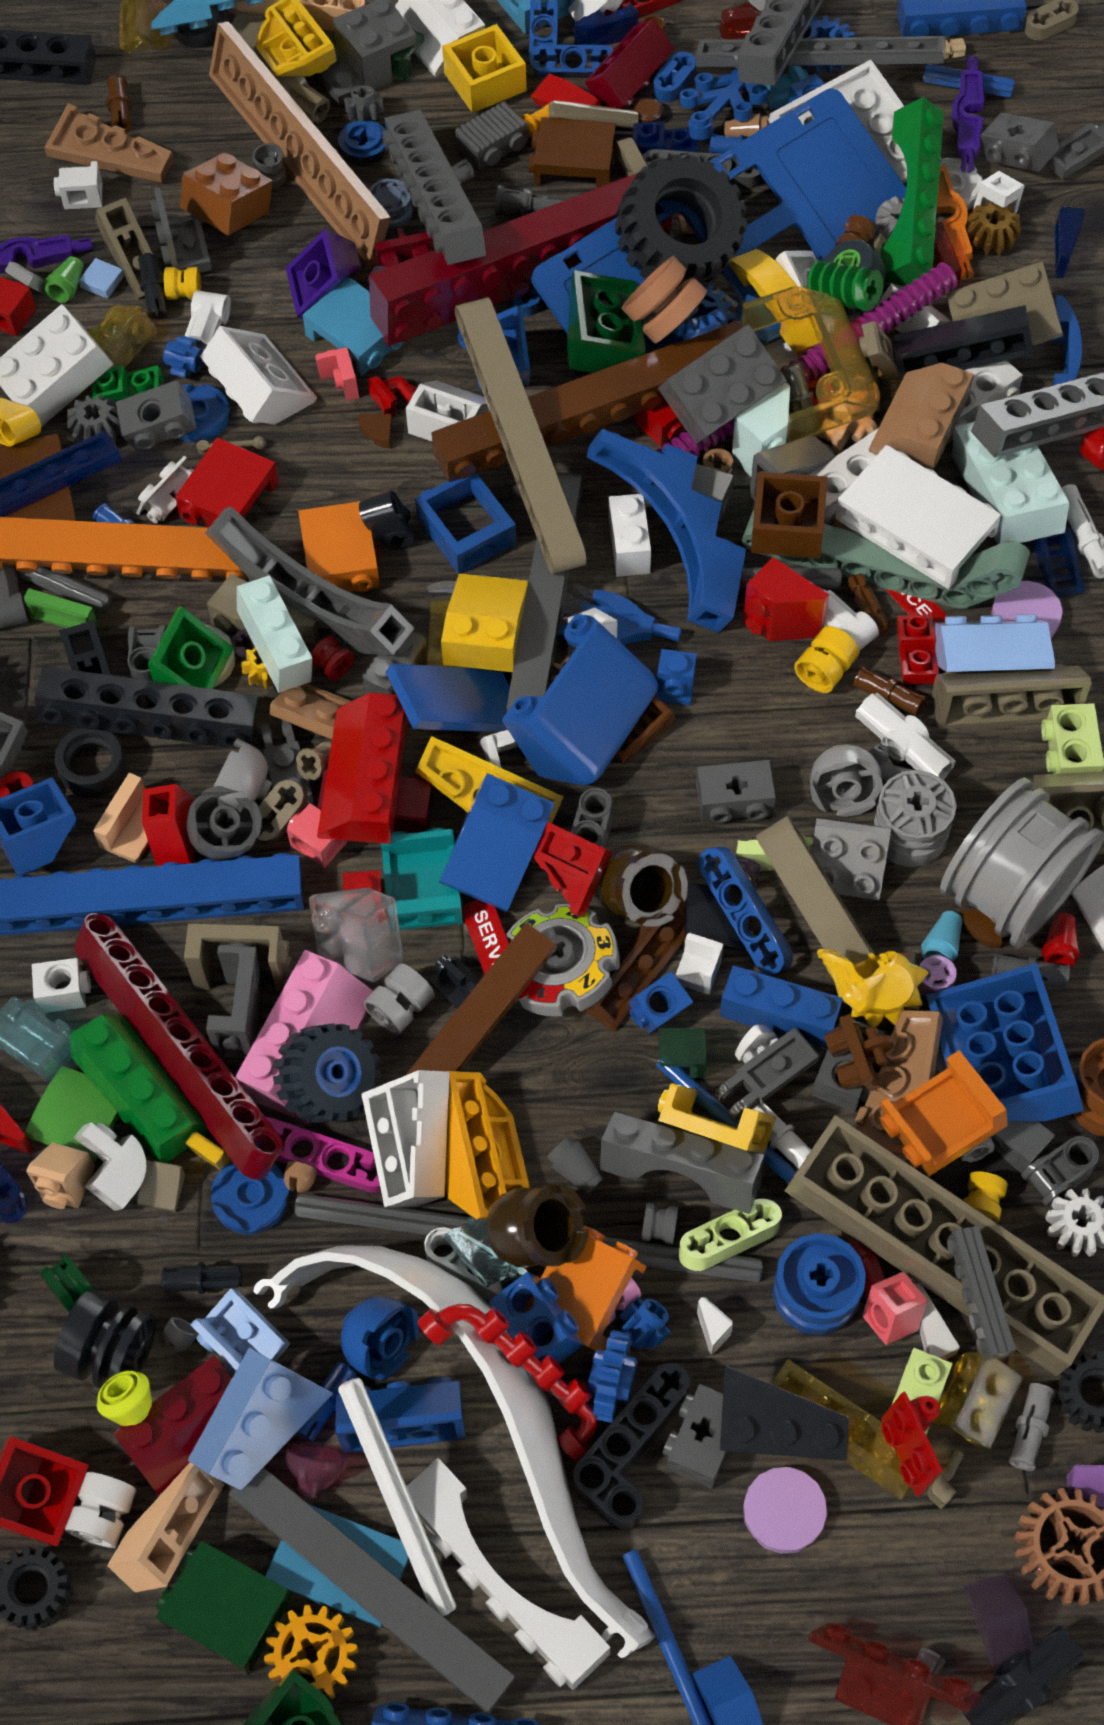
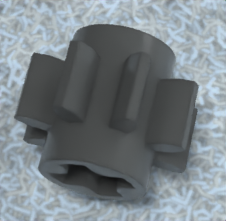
M357 86L351 91L352 98L344 99L349 120H370L376 122L377 113H384L383 99L380 98V92H374V89L370 86Z

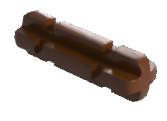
M862 573L850 576L847 587L851 595L856 596L854 601L859 611L865 612L874 620L878 627L879 635L886 633L889 623L885 615L880 613L882 609L872 588L867 587L869 582L866 576Z

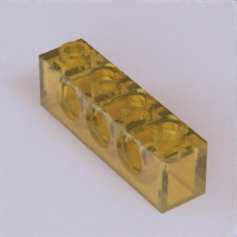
M788 1359L771 1385L849 1417L847 1461L845 1462L902 1500L910 1487L902 1478L899 1467L900 1459L894 1447H890L884 1439L881 1429L882 1422Z

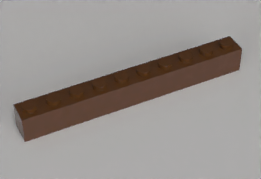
M737 320L710 332L682 340L529 396L528 400L546 447L553 444H561L567 439L583 433H591L597 428L610 423L623 421L629 416L644 410H653L661 403L667 402L658 390V387L668 378L743 328V326ZM490 411L431 432L433 454L449 483L458 479L469 478L474 473L491 467H499L508 461Z

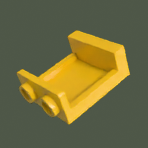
M671 1083L669 1090L665 1089L658 1103V1112H661L659 1121L746 1151L765 1154L777 1118L776 1116L744 1107L738 1128L694 1114L692 1107L697 1090Z

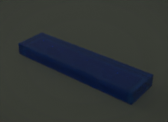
M106 430L0 479V517H4L121 462V454Z

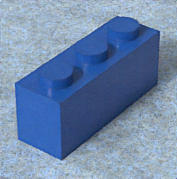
M733 965L722 996L720 1017L752 1027L760 1024L767 1025L775 1034L782 1036L796 1027L810 1044L828 1049L824 1035L836 1028L842 998Z

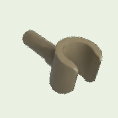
M959 1450L954 1451L945 1470L927 1491L929 1499L940 1509L944 1508L957 1493L948 1482L954 1476L964 1457V1454Z

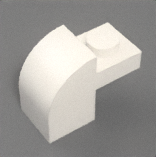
M91 1122L83 1125L73 1138L95 1154L103 1163L84 1187L114 1211L121 1210L138 1191L144 1180L146 1158L143 1148L133 1135L123 1137L117 1143L114 1141L117 1136L111 1129L98 1122L97 1125H94Z

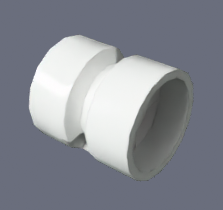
M87 1472L77 1495L82 1501L81 1505L72 1508L64 1530L70 1535L89 1543L107 1548H116L124 1528L120 1517L129 1513L137 1492L136 1488L113 1477Z

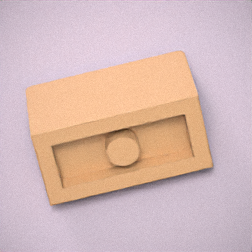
M128 773L93 832L99 848L137 863L149 846L142 825L143 789H145L141 777Z

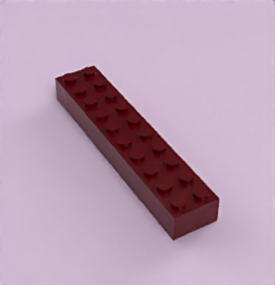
M637 173L483 231L486 256L447 265L443 254H437L436 250L369 274L370 317L383 335L386 345L390 347L400 342H406L413 337L428 331H434L441 326L457 321L455 316L456 305L489 297L493 307L500 303L531 292V290L535 289L531 276L537 266L573 246L574 243L617 218V207ZM655 205L656 216H658L661 212ZM672 217L660 223L661 228L668 236H670ZM577 254L564 260L569 270L582 262Z

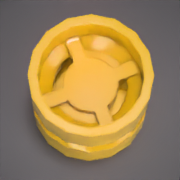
M825 626L811 642V647H808L795 662L794 669L800 680L808 687L820 693H829L841 680L843 672H846L859 657L860 650L854 639L846 632L833 626Z

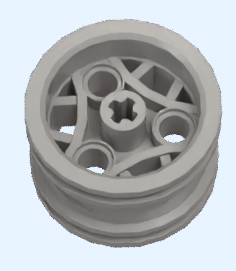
M1025 777L1017 780L1007 788L975 824L955 853L940 885V893L949 898L955 896V904L965 909L972 906L991 918L996 924L995 933L1000 937L1011 935L1010 944L1018 949L1030 942L1062 907L1091 866L1104 840V833L1099 829L1094 828L1088 831L1089 822L1084 818L1078 817L1072 820L1049 804V794L1041 788L1034 790V783Z

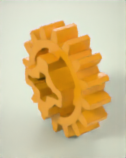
M305 1605L304 1616L297 1617L290 1610L288 1611L289 1624L285 1626L278 1621L274 1624L279 1632L278 1638L267 1637L266 1643L274 1649V1653L265 1655L264 1661L266 1664L276 1666L269 1672L268 1676L271 1681H277L282 1679L292 1669L299 1675L303 1673L313 1676L316 1682L310 1684L320 1692L325 1691L333 1699L335 1697L333 1686L336 1683L343 1687L349 1685L343 1675L345 1670L356 1671L357 1669L356 1664L349 1660V1656L359 1653L358 1646L352 1643L347 1644V1641L355 1634L351 1627L340 1630L344 1621L340 1614L329 1620V1610L325 1606H322L318 1615H314L310 1605ZM307 1627H323L329 1630L330 1633L327 1631L322 1635L309 1632ZM293 1635L295 1641L291 1653L285 1655V1659H283L285 1646ZM310 1645L315 1650H319L317 1652L318 1660L312 1664L307 1658L304 1659L306 1657L305 1648ZM340 1649L338 1663L330 1674L328 1667L331 1657L338 1653Z

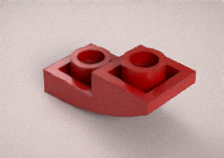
M548 74L531 95L535 105L545 107V105L550 104L553 100L595 106L601 104L599 99L589 92L552 74Z
M932 615L897 616V637L902 684H934L936 674H939L935 652L936 634Z

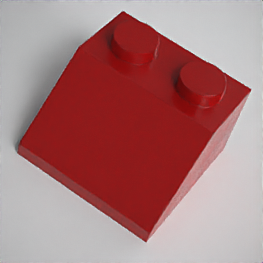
M772 557L747 583L743 623L746 624L752 633L762 635L769 641L815 638L825 626L829 594Z
M12 1436L8 1437L0 1453V1529L58 1547L89 1465Z

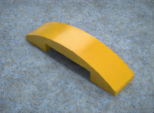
M758 249L732 258L728 265L745 287L748 285L754 287L781 323L779 333L796 356L805 353L808 349H813L814 345L818 343L822 344V340L825 338L811 307L792 278L773 258Z

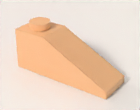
M190 1462L127 1531L107 1566L134 1592L166 1587L224 1484Z

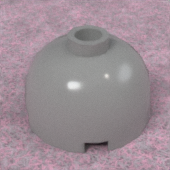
M237 738L233 746L240 749L238 753L231 750L213 786H223L239 791L218 798L223 800L224 805L234 809L238 807V801L235 798H248L250 802H252V799L254 802L258 799L263 802L272 782L266 780L269 767L261 751Z
M836 745L825 750L814 762L810 773L809 781L813 802L824 812H826L825 808L838 810L836 816L841 817L860 815L872 809L876 805L875 799L879 796L883 787L881 769L878 762L871 753L856 745Z

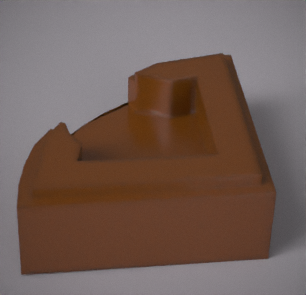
M358 414L361 432L374 441L375 445L390 448L391 414Z
M980 910L960 911L959 915L963 918L962 927L966 932H969L974 938L981 941V944L984 946L1001 948L1002 937L995 933L996 924L991 918Z

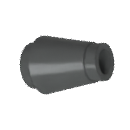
M569 1136L560 1142L547 1156V1159L552 1163L550 1168L580 1190H583L586 1195L590 1194L604 1180L579 1141L574 1142Z

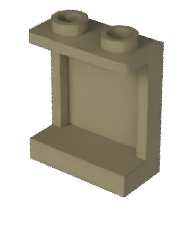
M188 924L184 960L195 990H210L212 970H222L217 954L218 946H229V944L235 942L256 947L262 970L272 973L276 991L283 990L285 980L289 979L293 972V958L289 956L288 940L282 939L279 926Z

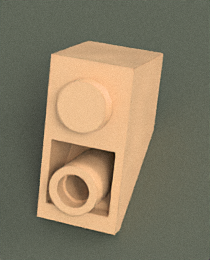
M52 1142L29 1164L26 1172L45 1204L57 1209H65L66 1205L79 1208L87 1189L84 1186L91 1179L95 1164L88 1152Z

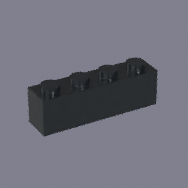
M1026 305L894 335L895 359L901 382L907 372L938 363H945L965 370L1034 354L1032 332Z

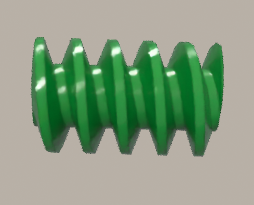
M818 260L812 265L809 272L808 291L812 300L819 304L826 303L831 306L837 305L839 307L870 311L877 305L882 296L883 277L877 269L871 272L867 267L859 268L854 265L848 267L846 264L837 265L835 262L826 263L823 260Z

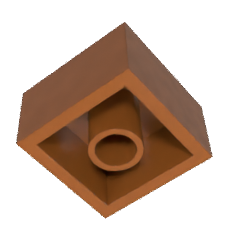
M224 152L183 173L180 208L229 236L269 213L273 180L261 174L257 169L247 166L234 156Z

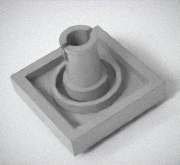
M816 818L812 852L839 895L880 900L891 829Z

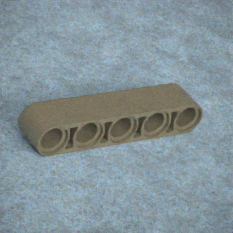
M787 815L758 833L756 838L823 949L836 950L841 956L850 960L852 964L869 959L868 954L870 953L875 955L792 819Z

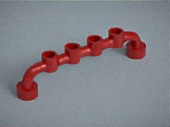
M455 1304L448 1306L440 1312L431 1308L418 1320V1325L423 1333L438 1346H441L454 1334L450 1326L457 1321H466L471 1324L483 1340L497 1346L515 1367L524 1369L542 1390L550 1391L558 1398L559 1402L571 1414L575 1413L581 1418V1425L578 1429L569 1425L557 1436L562 1449L574 1461L579 1462L591 1448L588 1442L596 1432L598 1420L596 1419L597 1415L593 1414V1407L587 1402L592 1398L590 1391L577 1378L568 1385L560 1379L565 1372L552 1356L547 1355L541 1362L533 1356L537 1351V1347L524 1332L520 1331L514 1338L505 1332L510 1325L496 1308L492 1307L484 1314L480 1309L472 1305Z

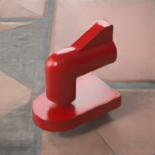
M378 376L368 379V390L371 397L382 409L383 414H391L392 418L395 417L397 398L393 393L397 392L408 405L417 390V387L409 384L402 376H395L384 381Z

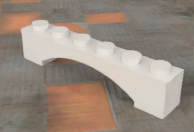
M439 1458L406 1486L421 1523L433 1534L429 1539L431 1544L445 1559L450 1554L461 1565L457 1570L458 1574L471 1589L475 1590L478 1586L481 1587L489 1596V1599L485 1602L488 1608L501 1622L508 1618L518 1629L514 1634L516 1639L530 1654L535 1650L540 1653L548 1662L543 1667L544 1670L559 1687L566 1682L574 1690L610 1655V1646L582 1615L574 1621L547 1612L518 1594L495 1572L479 1550L466 1523L462 1503L468 1498L466 1488Z

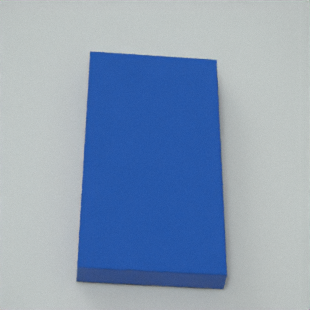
M391 664L386 670V674L413 729L489 732L508 730L502 719L507 713L510 686L502 671L408 664Z

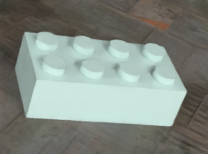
M974 422L954 426L952 458L975 499L991 505L1001 514L998 532L994 536L997 544L1007 541L1022 543L1065 533L1069 501L1038 446L993 457L971 432Z

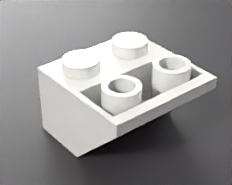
M437 380L421 383L406 407L408 433L432 441L431 432L488 412L489 408L485 397Z

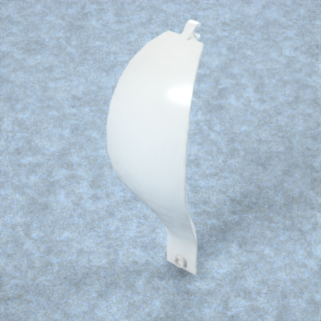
M336 1246L296 1258L280 1270L272 1279L260 1280L253 1290L256 1294L263 1295L269 1287H272L274 1298L269 1302L268 1306L272 1309H277L285 1303L287 1293L293 1286H304L333 1269L357 1265L390 1279L437 1312L455 1304L472 1305L480 1309L484 1314L492 1308L470 1285L433 1263L381 1246ZM466 1321L454 1322L450 1325L452 1330L459 1336L483 1372L505 1418L543 1528L564 1575L582 1601L608 1626L603 1632L602 1638L606 1642L615 1633H619L625 1639L623 1649L617 1654L620 1658L649 1644L656 1635L648 1628L645 1620L638 1613L629 1609L605 1586L591 1565L575 1516L563 1457L557 1440L553 1414L545 1391L534 1382L530 1374L524 1369L515 1367L497 1346L483 1340L471 1324Z

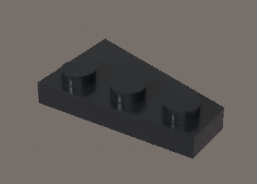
M725 1365L720 1451L847 1461L849 1417Z

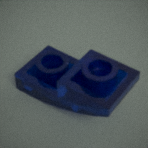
M630 4L607 17L600 9L588 16H584L574 22L575 45L607 46L621 42L630 30L638 24V10Z
M664 121L633 124V140L641 154L653 149L698 152V140L690 137L689 127L666 130Z

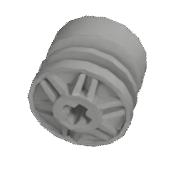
M920 770L904 771L890 778L881 789L873 826L891 829L887 859L895 864L907 867L925 866L938 859L946 848L957 805L953 791L944 780L933 773Z

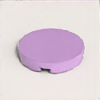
M1022 581L1019 587L995 596L991 615H1002V621H1016L1017 614H1037V620L1048 623L1050 637L1052 638L1060 626L1063 610L1059 598L1051 589L1040 583Z
M791 1467L772 1468L758 1475L748 1487L743 1504L744 1522L749 1532L765 1549L780 1554L797 1553L811 1545L821 1534L827 1516L825 1496L818 1483L805 1472Z

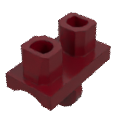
M402 226L395 227L396 237L375 243L378 270H383L433 251V238H429L427 232L405 235Z

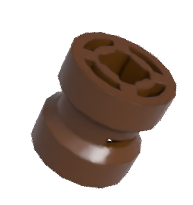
M849 216L844 225L845 233L839 236L835 247L842 242L852 239L863 240L866 243L871 242L877 233L876 225L864 216Z

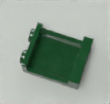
M201 1540L196 1550L191 1548L184 1556L179 1567V1571L182 1574L174 1587L168 1586L159 1598L156 1606L159 1612L156 1618L164 1626L171 1627L230 1661L234 1667L249 1675L267 1644V1637H271L276 1628L274 1624L280 1621L293 1597L288 1589Z

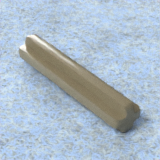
M553 100L548 108L549 118L616 123V128L631 130L635 129L638 125L639 115L636 111L558 100Z

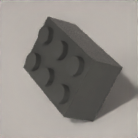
M747 324L668 378L658 387V390L694 443L698 444L787 380L750 325Z

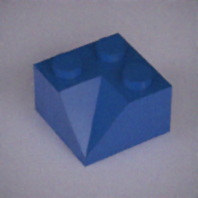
M53 777L0 798V846L17 877L28 872H34L41 866L51 863L69 831L76 828L75 814Z

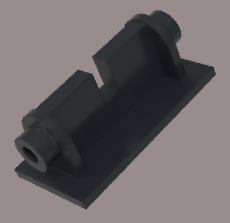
M443 955L435 963V967L438 970L428 978V981L458 1009L479 983L480 979L456 956L448 958L446 955Z

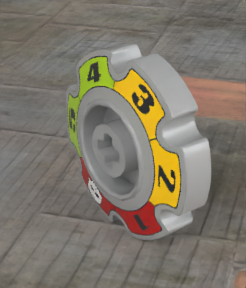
M557 904L551 913L544 914L540 909L530 912L518 920L508 931L506 936L510 943L527 922L558 946L526 987L529 996L520 999L524 1009L544 1016H562L564 1010L570 1006L576 1007L578 1011L589 1008L610 990L613 984L609 972L619 969V949L611 927L607 923L599 925L594 911L587 909L585 916L579 917L571 913L569 904Z

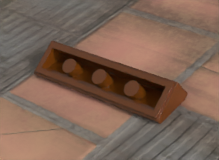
M680 901L677 910L672 914L674 918L659 927H645L641 925L620 952L619 969L609 972L613 984L612 987L598 1002L583 1010L586 1014L612 1031L617 1030L630 1013L629 1010L632 1009L628 1002L653 983L685 941V904Z

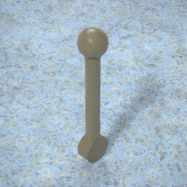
M257 436L253 440L232 441L229 443L239 447L254 446L257 449H262L266 445V440L262 436ZM200 440L196 444L198 453L206 454L213 443Z

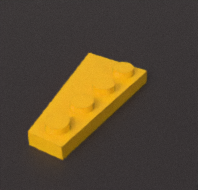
M432 736L415 771L466 812H469L477 790L487 773L554 802L555 804L547 822L553 823L563 796ZM532 856L530 861L532 863H535L536 860Z

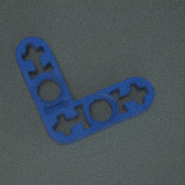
M530 0L529 62L531 70L537 76L547 77L548 74H552L558 77H589L600 65V62H591V68H587L586 54H591V61H600L601 55L608 56L613 51V48L606 45H557L558 0L547 2V14H541V2L539 0ZM541 23H547L553 30L550 36L542 38L535 33L536 27ZM542 54L546 55L547 60H556V54H561V68H556V61L546 62V67H540L539 62L535 60H540V55ZM578 54L582 58V64L578 68H569L565 64V59L568 55Z

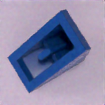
M731 1656L691 1674L713 1725H763L752 1690Z

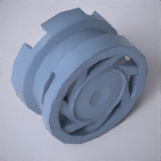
M387 178L377 181L369 188L371 194L391 217L388 229L393 230L395 227H403L410 221L413 212L410 192H406L403 181Z

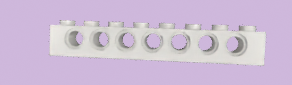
M1007 360L966 369L965 371L973 373L974 376L968 401L956 426L974 422L981 404L1019 395L1023 375ZM878 429L809 474L828 477L824 524H832L836 516L837 499L877 456V454L869 452V447ZM953 430V432H952V434H951V436H950L948 442H950L951 440H953L954 430Z

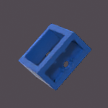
M477 473L466 479H458L450 483L447 481L433 489L425 490L420 496L414 498L416 518L458 575L517 544L516 524ZM473 494L494 523L457 542L436 513Z

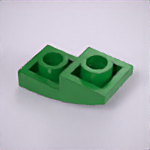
M122 365L109 368L92 383V399H95L101 393L105 400L113 398L116 403L117 401L163 385V372L158 365L127 373Z

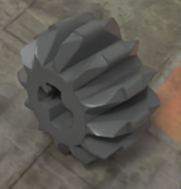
M100 393L95 399H92L87 394L85 401L75 400L74 408L67 410L68 424L66 426L69 434H71L78 446L85 445L89 451L95 446H99L104 451L106 443L116 445V436L122 435L117 406L113 398L105 400Z

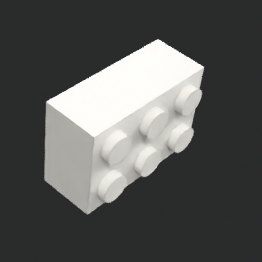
M61 304L0 357V386L13 402L32 408L38 415L42 427L114 364L81 323Z

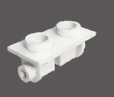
M183 456L177 464L171 461L159 475L162 480L155 487L149 484L138 497V500L141 501L136 512L138 515L145 509L148 511L147 517L153 523H158V521H164L175 509L177 503L170 494L173 492L176 495L194 471L193 468L187 470L183 466L187 459L186 456Z

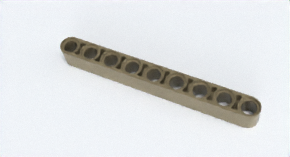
M489 297L456 305L455 316L460 333L551 574H556L586 565V553L492 302Z

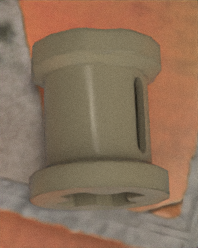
M331 741L320 743L316 749L305 748L298 753L296 757L297 770L302 777L315 780L323 775L324 769L327 770Z

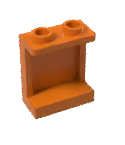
M361 501L299 510L308 570L348 592H363L380 586L372 533L364 525L359 511V503Z
M960 1050L946 1058L947 1069L894 1103H891L888 1098L880 1102L883 1116L879 1120L883 1128L891 1138L898 1136L904 1144L902 1151L909 1163L914 1168L920 1166L928 1177L1008 1126L1006 1108Z
M584 1225L583 1230L588 1229V1238L582 1253L571 1263H565L556 1267L547 1266L541 1279L544 1277L548 1278L557 1289L560 1297L556 1301L562 1311L567 1310L576 1320L579 1326L576 1334L582 1344L595 1351L596 1349L605 1351L608 1338L602 1334L634 1271L637 1270L644 1273L647 1266L636 1260L639 1253L636 1250L618 1241L613 1248L603 1243L605 1235ZM534 1296L530 1298L525 1308L526 1312L532 1308Z

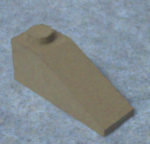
M125 197L96 209L95 221L119 268L123 269L124 276L137 298L141 299L145 295L140 290L142 278L138 258L145 253H153ZM160 270L161 280L164 281L163 274Z
M231 573L207 602L210 621L224 633L230 631L239 637L250 638L237 612V586L248 582ZM285 604L303 641L316 643L319 640L317 622Z

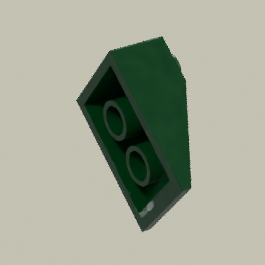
M573 270L567 338L570 369L595 373L644 355L646 350L642 320L634 322L622 310L626 300L637 289L636 281Z

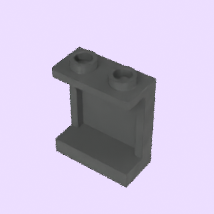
M235 942L229 944V946L219 945L217 952L226 982L236 984L232 1015H208L206 1031L213 1050L221 1060L244 1061L258 1036L265 977L256 947Z

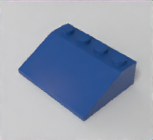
M1037 963L926 995L930 1011H939L943 1017L940 1046L946 1067V1058L960 1050L1006 1108L1007 1121H1048L1084 1111L1077 1083Z

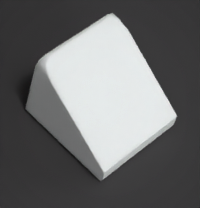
M702 1297L698 1301L697 1315L709 1352L713 1355L731 1336L733 1321L706 1297Z

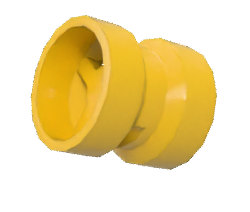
M166 267L164 271L166 299L177 300L179 297H187L192 300L194 292L196 290L201 291L199 267H188L186 270Z
M980 1171L972 1172L969 1175L966 1186L970 1193L963 1201L995 1223H998L1002 1211L999 1200L1005 1197L1008 1183L1002 1177Z

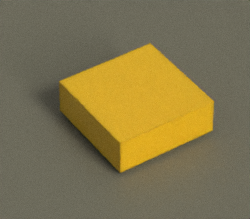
M193 1132L185 1142L195 1154L219 1170L231 1162V1159L223 1149L198 1132Z

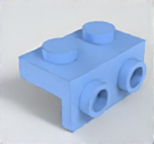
M230 1288L205 1319L196 1318L191 1324L199 1333L196 1337L198 1342L212 1353L217 1352L226 1361L223 1366L232 1376H234L248 1348L276 1362L291 1344L237 1289Z

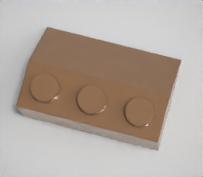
M938 363L907 372L869 447V452L878 454L888 445L896 451L905 453L911 460L924 468L934 471L954 430V426H956L968 401L974 374L945 363Z

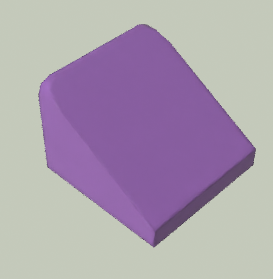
M1104 1465L1073 1466L1066 1476L1069 1500H1071L1075 1489H1081L1083 1501L1087 1502L1092 1494H1097L1099 1500L1096 1507H1104Z

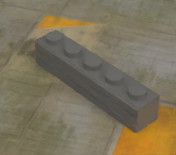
M979 1225L955 1230L948 1237L947 1246L950 1254L954 1255L956 1277L961 1279L963 1301L969 1306L971 1313L969 1314L970 1325L977 1333L978 1339L976 1344L980 1355L983 1354L984 1361L1008 1357L1016 1349Z

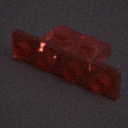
M828 1623L810 1633V1642L846 1658L834 1700L886 1724L922 1725L930 1696L965 1712L971 1711L980 1703L982 1695L970 1690L971 1685L968 1682L957 1677L947 1676L944 1678L930 1672V1666L920 1660L912 1658L903 1660L890 1654L891 1650L889 1647L879 1642H863L851 1636L849 1629L841 1625Z

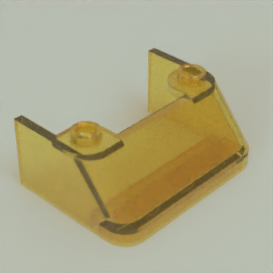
M793 286L743 303L742 326L744 327L749 324L753 331L789 319L801 320L808 317L832 372L821 377L817 383L816 396L820 404L789 414L788 442L816 435L868 417L875 413L880 401L879 389L840 300L834 296L801 286Z

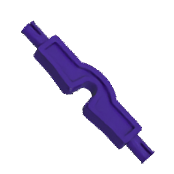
M968 56L965 60V70H962L960 75L959 95L953 102L951 123L957 132L956 156L961 157L960 170L966 173L967 163L968 173L974 170V158H977L979 155L980 135L983 126V117L967 114L981 112L984 107L983 72L978 71L979 59L976 56L973 57L972 65V56Z
M62 235L39 240L31 237H18L7 240L0 244V274L7 273L5 269L9 262L14 261L16 263V258L20 255L27 257L28 263L32 268H40L64 262L68 257H74L73 253L93 251L91 238L71 240L69 235Z

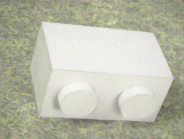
M641 494L609 497V527L616 577L650 574L651 546L643 496Z

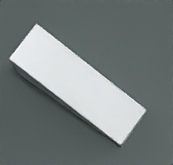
M916 1283L915 1286L928 1300L919 1326L924 1352L946 1360L956 1355L960 1347L920 1283Z

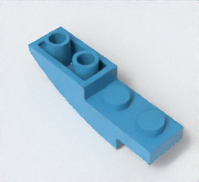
M174 0L151 22V27L153 31L160 30L161 36L178 33V27L190 25V30L208 27L207 21L214 20L211 7L217 6V11L230 10L235 8L234 2L245 0ZM246 0L248 6L265 2V0Z

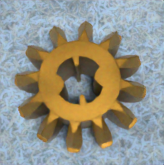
M988 200L984 206H975L967 220V234L970 243L974 245V251L983 249L986 255L990 251H994L999 256L1003 250L1011 251L1021 232L1020 215L1013 213L1012 206L1003 208L999 205H992Z

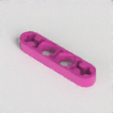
M266 1117L280 1135L282 1141L285 1142L284 1151L280 1152L276 1161L287 1164L289 1161L301 1162L315 1168L319 1176L369 1193L381 1192L378 1176L373 1181H369L367 1172L356 1168L357 1159H361L359 1161L361 1168L373 1171L376 1166L373 1152L274 1118ZM301 1140L309 1141L313 1145L311 1154L304 1158L296 1157L291 1152L294 1144ZM341 1152L349 1157V1163L345 1168L333 1170L327 1165L329 1157L334 1153ZM356 1169V1176H352Z

